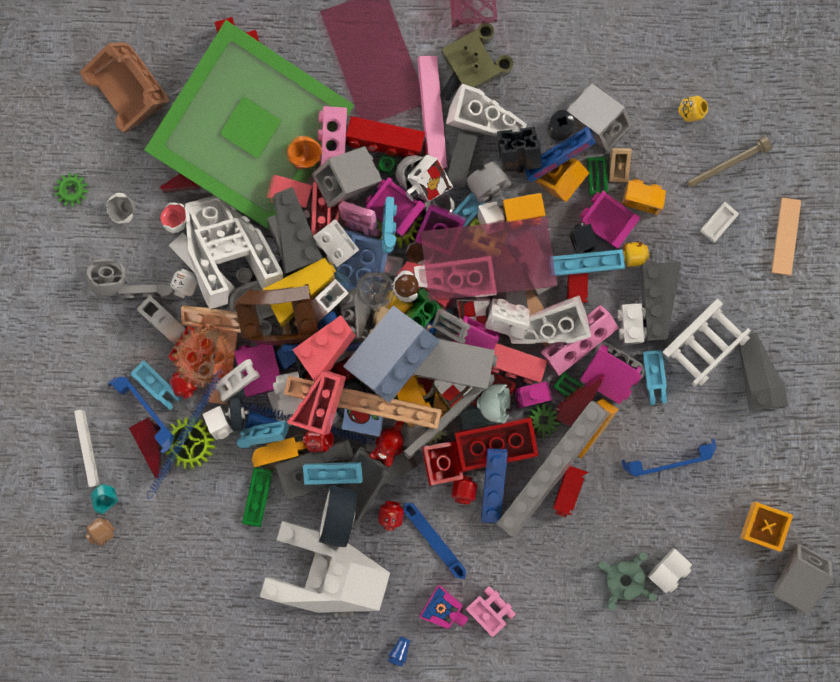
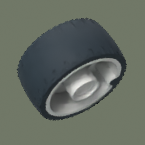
M330 486L320 526V543L336 547L347 546L355 518L356 491Z

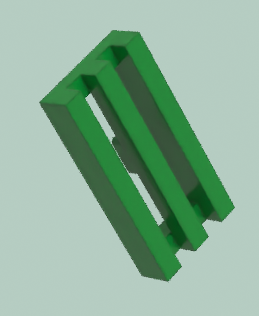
M606 156L587 157L589 196H593L597 192L601 193L602 191L608 194ZM591 161H594L596 191H593ZM599 161H602L604 190H600Z
M563 372L553 385V388L567 397L570 394L560 388L559 384L571 392L576 391V389L564 382V377L579 388L583 385Z

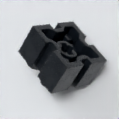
M535 127L520 128L518 132H513L512 130L497 131L498 151L503 172L517 171L522 173L524 167L526 169L541 167V151Z

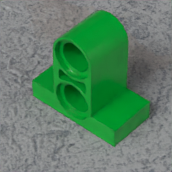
M422 287L418 288L416 302L405 315L412 320L414 319L416 323L424 328L431 319L434 321L437 310L442 308Z

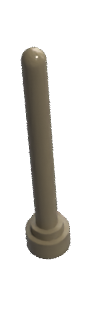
M766 136L762 137L755 143V146L690 179L687 185L693 187L758 152L766 153L772 150L770 141Z

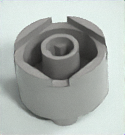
M497 161L484 165V169L475 171L466 179L469 189L479 204L487 201L489 197L491 200L497 198L501 194L500 190H504L512 185Z

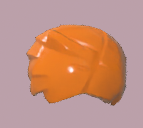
M298 136L293 139L287 150L288 160L298 169L315 166L320 161V155H322L320 144L307 136Z

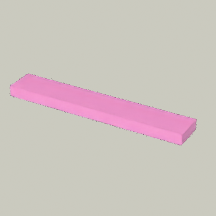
M419 56L417 61L426 155L438 158L443 169H446L447 158L437 56Z

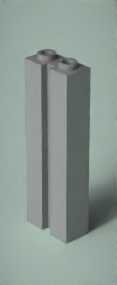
M438 339L440 341L439 344L413 374V376L487 390L488 386H492L494 375L490 373L491 368L496 366L497 356L494 355L495 350Z

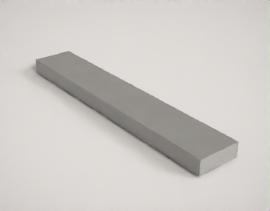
M473 388L440 418L438 429L429 428L404 451L406 458L410 459L421 447L425 446L479 397L484 390Z

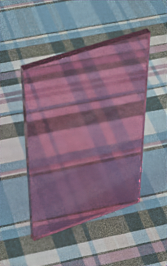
M350 0L320 11L360 118L380 121L421 106L420 83L389 0Z
M548 218L422 231L420 237L422 240L429 301L556 287L557 281Z

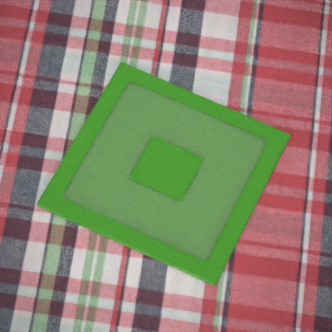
M225 20L144 151L270 230L267 218L275 216L273 203H271L270 198H267L272 175L306 183L319 163L317 162L315 166L310 168L298 169L288 160L287 150L289 144L298 136H307L317 141L318 130H321L322 122H318L319 111H322L324 106L347 108L348 116L354 104ZM334 122L327 123V129L330 132H335L337 129ZM327 141V143H326V148H327V149H328V147H329V145L331 144L332 141Z

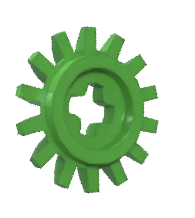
M68 173V178L63 174L61 176L63 181L61 182L58 179L56 181L60 184L59 187L54 186V189L59 190L58 193H55V196H61L58 201L65 200V206L71 202L73 207L74 201H77L80 205L79 198L86 199L82 194L88 193V190L83 189L88 184H82L84 178L81 177L78 180L77 173H75L74 177H72L71 173ZM75 185L76 193L67 194L68 190L66 188Z
M542 403V408H539L538 404L535 405L537 410L534 411L531 408L529 411L533 413L532 416L527 415V417L530 416L532 419L533 429L536 430L535 436H538L539 432L542 433V438H545L546 432H548L549 436H552L551 430L553 429L557 432L558 430L554 426H560L561 424L556 422V411H551V404L548 408H545V403ZM540 415L543 417L548 416L547 425L539 424Z

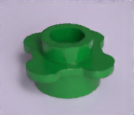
M381 155L376 169L379 173L384 172L388 176H392L394 174V167L398 163L397 159Z

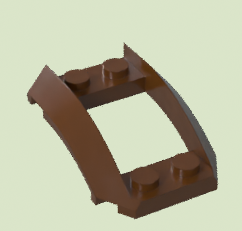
M309 284L296 288L288 287L274 290L248 289L243 296H240L235 301L242 338L262 345L303 343L319 331ZM292 302L298 333L263 335L256 305Z

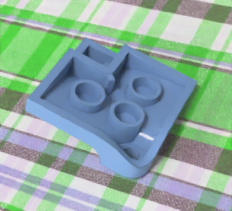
M343 228L359 250L338 267L333 264L336 270L333 273L334 277L346 291L356 288L365 295H375L382 288L388 253L382 250V239ZM374 281L376 286L371 287L369 282Z

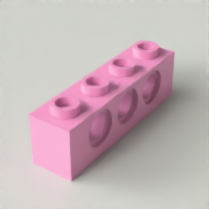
M324 106L322 111H319L318 122H322L321 130H318L317 141H321L320 146L322 150L319 167L328 159L345 153L347 108ZM328 122L336 124L337 129L335 132H330L327 129ZM327 141L335 143L336 148L334 151L327 150Z
M599 305L587 315L591 337L574 343H551L541 351L549 366L558 375H561L619 329L611 314L603 306Z

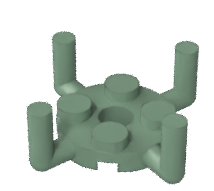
M639 552L633 562L621 561L612 566L604 561L597 563V566L607 573L606 583L612 594L606 604L607 608L615 610L618 599L632 600L639 595L644 596L650 601L657 599L654 593L644 588L645 574L639 566L642 561L647 559L646 553ZM623 575H629L631 578V582L627 586H623L620 582Z

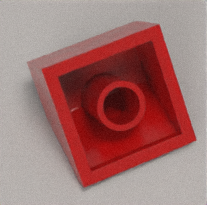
M456 441L421 447L429 486L464 479Z

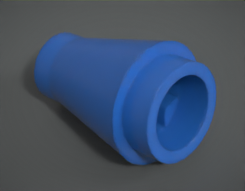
M400 636L388 655V662L402 667L406 663L410 640Z

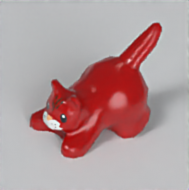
M397 420L392 428L383 429L380 436L375 440L377 446L369 455L371 459H380L384 462L385 466H392L394 456H398L403 449L404 437L401 429L404 422Z

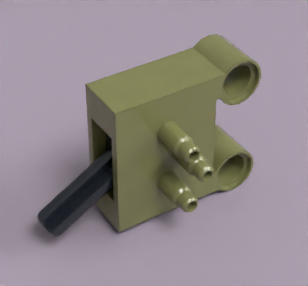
M487 22L481 23L475 31L442 48L441 54L452 71L450 79L440 94L443 100L450 101L457 87L461 84L478 89L499 76H506L511 73L513 68L512 58L508 55H502L497 59L495 65L483 45L490 43L493 39L494 27L492 24ZM482 30H488L490 32V35L484 37L481 35L480 32ZM501 62H507L509 64V68L502 69L499 66V64Z

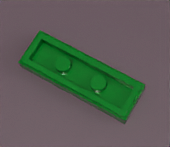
M254 467L242 524L261 528L273 475L272 470Z

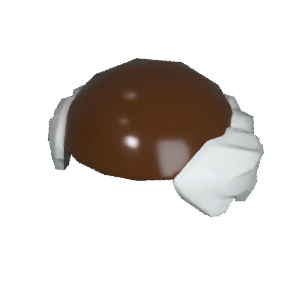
M401 271L393 282V293L400 301H414L418 296L419 283L412 272Z

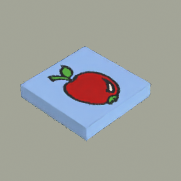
M345 409L342 429L380 436L384 417Z

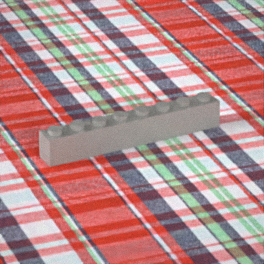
M591 401L498 521V526L511 536L519 533L610 415L607 410L595 401Z

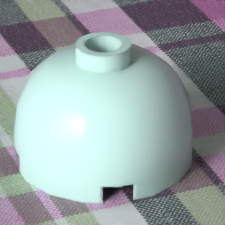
M506 384L489 386L487 390L482 392L481 397H478L477 407L481 410L484 418L490 422L505 423L509 417L506 414V409H510L511 405L509 388H505Z

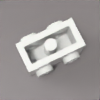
M336 219L313 236L316 245L325 251L329 262L335 264L336 267L359 250Z
M642 304L621 305L620 310H617L618 321H621L619 340H622V345L642 344L644 339H647V329L643 327V320L646 319L645 308H642Z

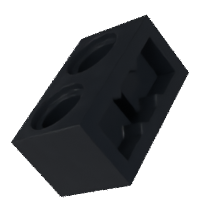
M585 222L577 224L569 234L576 254L594 251L598 246L591 223L585 225Z

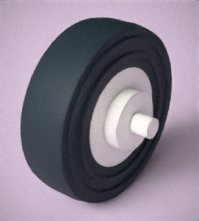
M233 396L230 397V408L225 413V417L229 416L233 431H241L244 429L245 415L249 414L248 410L245 411L242 406L241 397Z

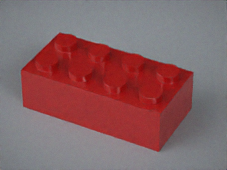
M530 416L508 420L505 423H494L454 432L462 471L486 467L487 449H507V462L539 456Z

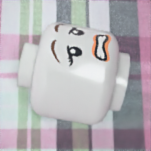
M185 269L175 272L170 287L174 290V295L184 298L185 295L192 296L198 284L196 275Z

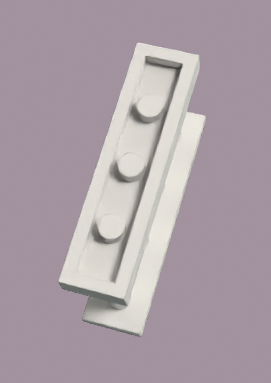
M718 299L662 353L666 360L670 357L676 358L696 378L692 384L694 387L698 384L702 386L709 379L707 375L739 344L743 346L750 339L748 335L751 330L748 328L742 333L721 313L723 303ZM716 318L737 339L728 346L708 327L707 321L709 319ZM698 330L708 336L723 351L716 360L694 340L695 337L693 335ZM684 344L691 346L710 365L703 373L680 353V348Z

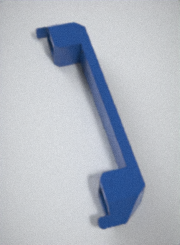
M126 377L113 378L107 385L109 387L113 385L122 395L131 390L162 430L155 435V439L163 447L160 452L164 454L171 447L174 435L130 380Z
M713 438L711 439V444L702 445L697 448L698 458L643 470L642 463L639 460L626 463L625 459H623L622 466L625 471L636 477L709 460L712 458L717 446Z
M404 503V513L456 578L465 579L466 569L413 503Z

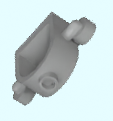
M240 268L236 273L238 281L244 285L237 288L231 295L230 306L226 308L228 311H236L235 301L240 296H243L248 289L262 290L258 280L251 282L252 272L248 268ZM270 304L256 305L263 335H271L273 328L266 320L276 316Z

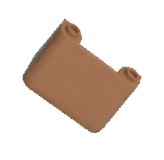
M125 42L108 43L79 72L85 84L99 87L119 114L115 118L116 126L123 133L132 130L169 102V97L135 50Z

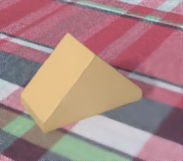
M611 149L609 153V182H628L632 149Z

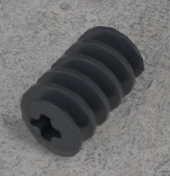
M566 110L554 112L547 128L549 136L557 141L568 138L574 127V118Z

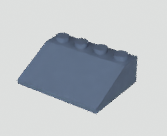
M392 306L343 367L390 404L440 341L395 306Z

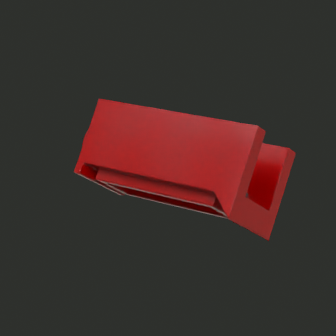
M588 273L568 275L567 300L580 296L582 304L588 303V300H585L588 298Z
M573 466L566 470L552 509L556 510L555 514L565 518L567 514L572 516L570 510H574L584 481L582 476L589 472Z

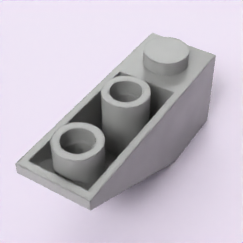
M356 288L347 291L348 294L340 301L341 316L356 335L352 342L361 338L370 315L369 297Z
M150 295L136 309L174 345H176L186 330Z

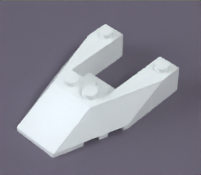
M215 195L185 203L188 254L202 295L209 309L228 304L229 289L216 264L245 256L262 289L283 279V272L261 230L252 226L246 216L239 214L234 207Z
M282 521L277 540L314 551V559L305 588L267 577L265 578L260 597L317 613L380 610L390 576L389 571L350 544H347L346 547H336L320 543V531Z

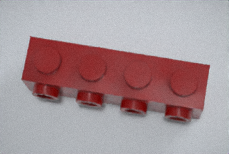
M350 116L345 145H349L352 148H362L365 146L370 152H383L389 156L397 155L405 158L412 155L420 156L425 132Z

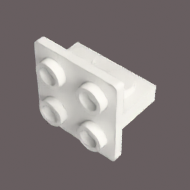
M493 299L485 328L522 339L525 330L529 328V309L523 305L510 304L504 299Z

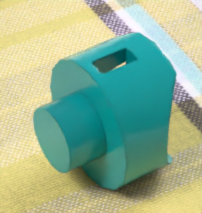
M106 484L98 485L90 495L94 511L100 514H104L119 502L116 489Z

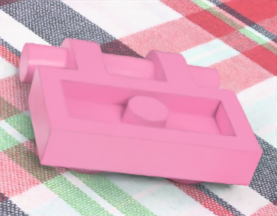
M341 202L339 210L346 227L355 232H364L367 236H380L381 231L376 229L378 224L374 211L356 206L355 204Z
M488 586L484 592L489 597L484 600L479 595L466 610L494 637L506 625L502 617L506 614L512 619L516 613L511 609L512 606L509 603L506 604L499 597L500 594L496 590L494 591ZM493 601L501 609L498 613L489 606Z

